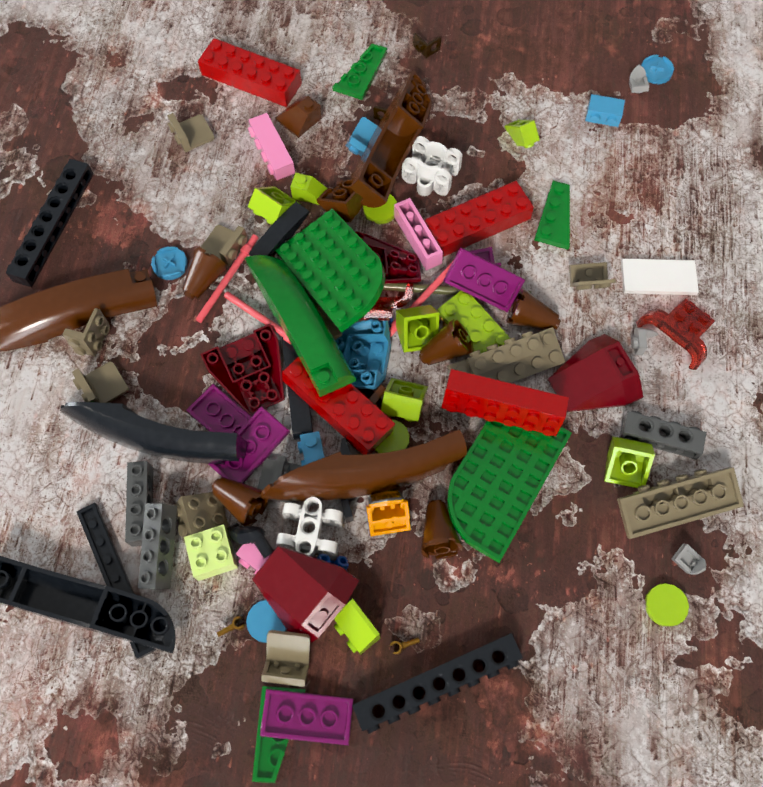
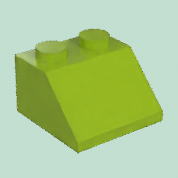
M275 186L260 187L254 189L248 207L253 210L254 214L264 217L272 225L290 206L298 201Z
M426 305L396 310V329L404 353L420 350L439 332V311L433 306Z
M391 378L384 391L381 411L389 417L397 416L404 418L406 421L418 422L428 386Z
M612 436L607 454L604 481L634 488L646 485L655 457L652 444Z
M353 599L334 618L336 622L333 625L340 636L346 635L349 639L347 645L353 653L358 651L361 655L380 639L379 632Z

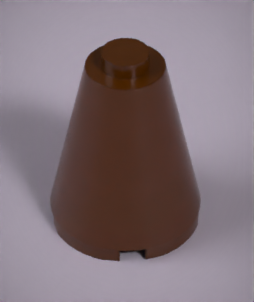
M196 247L182 287L183 295L191 300L194 297L198 299L228 267L221 259L213 254L205 253L206 250L200 247Z
M521 288L522 294L518 293L509 309L512 312L511 317L507 316L506 322L539 330H546L551 327L557 330L561 322L559 314L530 292Z
M452 319L420 349L419 357L424 364L433 365L472 353L474 351L472 341L468 342L466 336L469 334L458 320L454 321Z
M226 477L216 479L212 485L213 495L243 526L255 524L257 522L255 517L258 513L261 515L264 513L269 499L261 497L262 489Z
M432 500L426 506L421 553L426 558H430L429 555H435L436 559L454 557L458 555L459 549L463 550L461 539L451 521L446 503L441 500Z

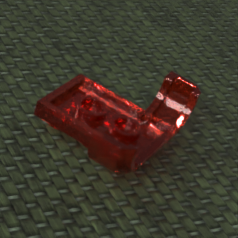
M407 283L406 290L401 296H380L372 309L359 320L378 318L380 321H387L389 318H393L394 308H401L411 300L414 284Z
M685 298L669 314L660 309H652L646 312L636 324L637 327L652 324L688 351L692 359L689 369L697 370L707 358V347L700 337L713 325L715 320L700 310L693 302Z

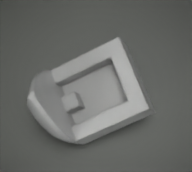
M637 65L630 74L629 86L632 93L649 91L646 72L641 65Z
M636 327L634 329L631 347L634 349L635 355L642 356L647 349V338L657 336L658 333L656 331L643 327Z
M683 543L671 558L687 574L697 575L706 570L707 563L705 559L688 544Z

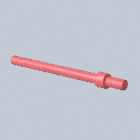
M253 234L247 244L242 246L240 254L195 320L197 322H203L244 261V258L249 256V252L259 239L258 236Z
M453 261L409 308L421 306L442 284ZM396 319L390 324V338L397 331Z
M226 292L224 294L227 300L264 325L271 323L273 330L291 344L281 326L232 293Z

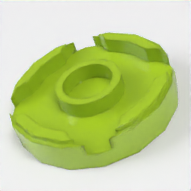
M389 195L387 202L381 207L371 208L363 205L364 215L370 222L386 224L394 219V204L397 201L394 196Z
M392 420L395 423L394 430L375 449L377 453H387L408 448L409 432L401 422Z
M659 584L649 590L645 597L648 616L660 626H676L683 622L688 615L689 604L687 597L681 589L674 585Z

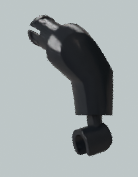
M234 523L227 528L230 531V538L236 543H254L263 559L273 553L274 550L265 538V531L261 527L240 526L238 523Z

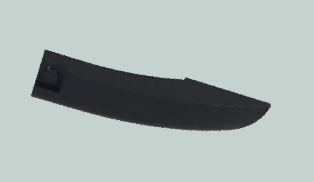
M68 402L65 405H61L60 408L61 413L89 431L114 443L149 455L185 462L225 465V461H239L240 458H245L247 442L238 433L194 431L160 424L137 415L124 404Z
M0 556V604L173 654L176 643L174 624L167 611L157 602L110 586L85 581Z

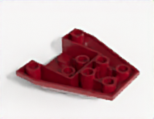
M355 232L380 258L385 269L384 284L421 281L419 258L416 254L368 234Z
M271 323L254 330L251 335L221 348L217 346L200 354L208 372L249 415L254 414L261 406L266 409L285 400L279 342Z
M606 334L589 340L548 378V382L555 394L569 397L567 412L627 406L644 397L640 376L620 342Z
M280 545L277 546L252 578L288 632L308 634L311 638L310 644L322 635L343 609L359 582V579L341 566Z

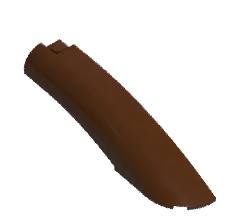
M459 429L427 443L387 453L342 455L339 451L282 475L273 485H267L260 495L262 498L275 500L305 501L309 497H316L320 501L381 493L444 471L448 464L460 460L467 455V446Z

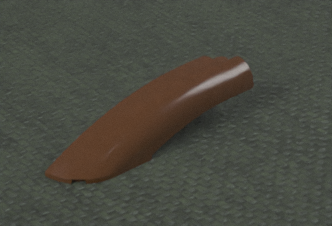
M414 70L409 73L385 112L351 179L352 184L350 188L362 197L360 203L364 206L378 208L387 202L402 164L419 133L424 128L432 106L431 96L425 89V83Z
M129 269L95 275L58 285L1 306L0 352L46 343L48 340L63 334L65 328L73 330L87 325L95 308L100 309L105 318L157 307L155 291L148 270L129 272Z

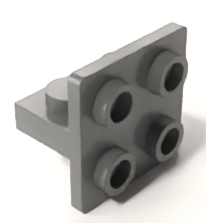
M278 455L277 460L265 459L258 488L263 490L267 485H273L279 477L301 467V465L288 463L287 458ZM275 500L286 503H295V501L290 500Z

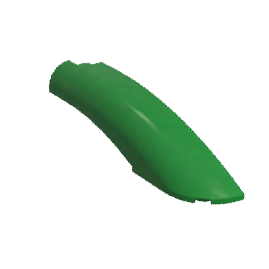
M254 255L244 258L273 316L276 317L290 340L319 396L322 397L355 382L356 378L330 330L291 269L283 261L272 256Z

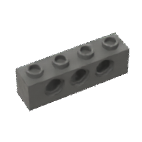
M628 411L623 417L619 438L649 443L655 449L697 460L703 454L707 432L701 431L698 427L683 426L675 421H664L656 416H645L638 411ZM640 425L644 426L647 431L641 430ZM659 431H663L666 437L662 436ZM679 436H682L686 442L681 441Z
M148 461L127 462L125 542L132 547L142 546L145 504H153L154 468Z
M163 503L145 504L138 588L171 589L177 506Z

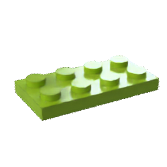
M458 292L437 309L439 316L446 323L454 319V321L458 320L469 334L466 336L468 342L472 341L473 352L480 350V353L486 352V347L497 344L499 347L505 345V340L510 339L474 297L466 292Z

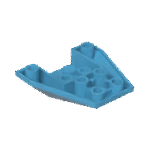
M387 318L367 319L354 323L342 332L341 337L335 340L356 378V381L351 384L357 389H377L386 378L391 349Z

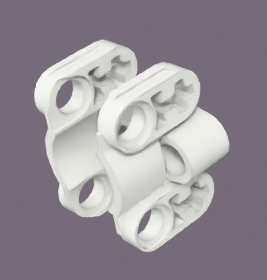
M418 136L413 144L412 158H405L402 164V178L409 184L417 182V192L421 196H428L433 190L439 195L446 196L451 188L452 176H456L461 168L462 153L456 148L448 150L441 143L429 142L427 138Z
M316 497L307 498L303 507L295 503H284L282 512L284 519L299 521L296 535L278 533L276 545L297 552L301 550L306 555L312 557L317 553L327 554L331 559H336L339 549L338 543L320 539L322 524L325 527L327 525L342 528L344 521L343 512L335 509H325L323 513L322 503ZM311 505L319 506L316 512L308 511ZM309 524L315 526L314 531L311 533L304 531L305 527Z

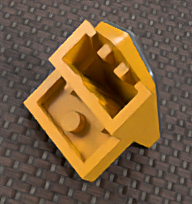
M385 491L368 497L369 505H366L370 536L411 530L408 500L404 499L400 491Z

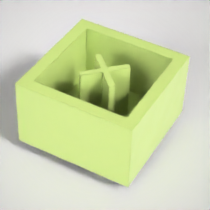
M224 524L184 537L192 574L198 581L238 568L229 531Z

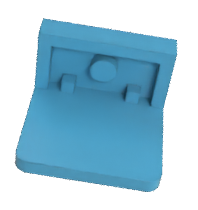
M362 117L345 145L349 148L348 150L362 157L377 125Z

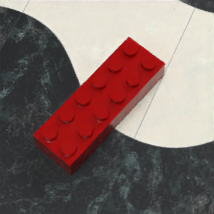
M213 38L198 59L201 75L284 107L289 105L302 84L299 69Z
M514 181L429 217L424 222L443 251V257L458 251L460 247H468L530 220L534 206L518 182Z
M299 357L282 371V381L344 438L346 437V440L362 455L371 454L393 432L395 423L352 384L320 397Z
M451 369L441 408L449 412L463 413L469 417L483 418L489 422L496 421L506 426L520 427L526 431L540 432L546 436H556L566 418L569 397Z

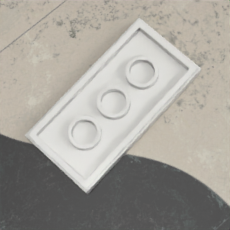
M622 259L623 293L697 295L699 292L695 260Z

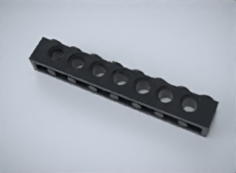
M69 159L68 163L64 166L60 177L56 180L55 186L48 194L46 202L40 208L37 218L33 221L28 234L25 235L20 248L15 253V257L7 267L6 274L13 282L33 287L94 175L88 163Z
M511 633L352 706L361 730H367L368 734L380 729L379 724L385 721L388 724H392L400 720V714L408 712L409 715L421 710L420 705L428 702V705L431 706L440 702V696L446 693L451 697L461 692L460 687L466 684L470 688L481 683L479 680L481 677L487 675L488 679L499 675V669L507 667L510 670L520 665L518 661L523 656ZM497 651L502 654V663L493 661V652ZM479 660L483 663L484 669L482 672H476L473 669V661ZM455 669L463 671V681H456L453 678V671ZM435 678H441L444 681L445 687L443 690L439 691L433 687V680ZM415 687H422L424 689L425 696L423 699L418 700L414 698L412 692ZM396 696H402L405 699V706L401 709L395 708L392 704L393 698ZM376 705H382L385 708V714L381 718H376L372 714V710Z

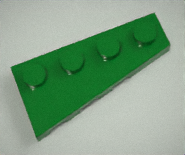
M372 43L360 56V60L357 63L354 62L348 73H344L341 76V80L332 86L333 91L363 100L387 54V48Z
M553 180L534 241L569 250L570 185Z
M262 686L252 782L275 783L289 739L260 736L266 689L305 693L306 689Z

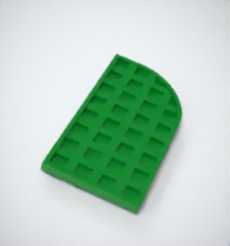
M333 209L325 212L320 218L275 250L341 333L372 309L384 288L385 269L380 258Z
M487 421L467 455L454 473L447 493V505L451 521L458 534L468 545L500 563L572 432L561 427L556 436H546L540 432L526 431L523 428L506 426L496 421Z

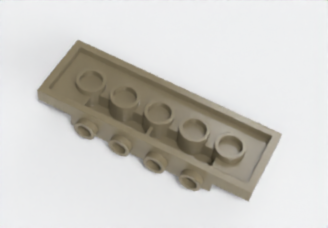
M551 327L535 334L532 331L521 334L522 338L519 340H515V337L504 341L505 345L499 347L497 344L486 347L487 351L480 353V350L469 353V358L447 365L449 373L451 369L512 383L563 364L565 359L555 331Z
M727 467L713 472H708L706 469L696 470L693 476L688 477L687 474L676 476V480L669 482L668 479L657 481V486L650 487V485L639 486L638 491L633 492V494L617 498L627 538H636L744 507L734 467Z

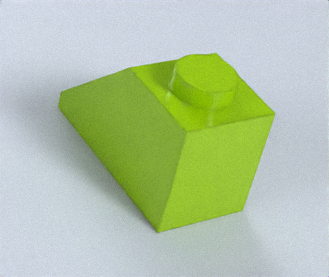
M518 119L505 125L506 131L517 146L530 148L534 146L535 142L540 140L535 120Z
M295 173L290 186L293 199L317 205L319 204L316 199L328 189L314 177Z

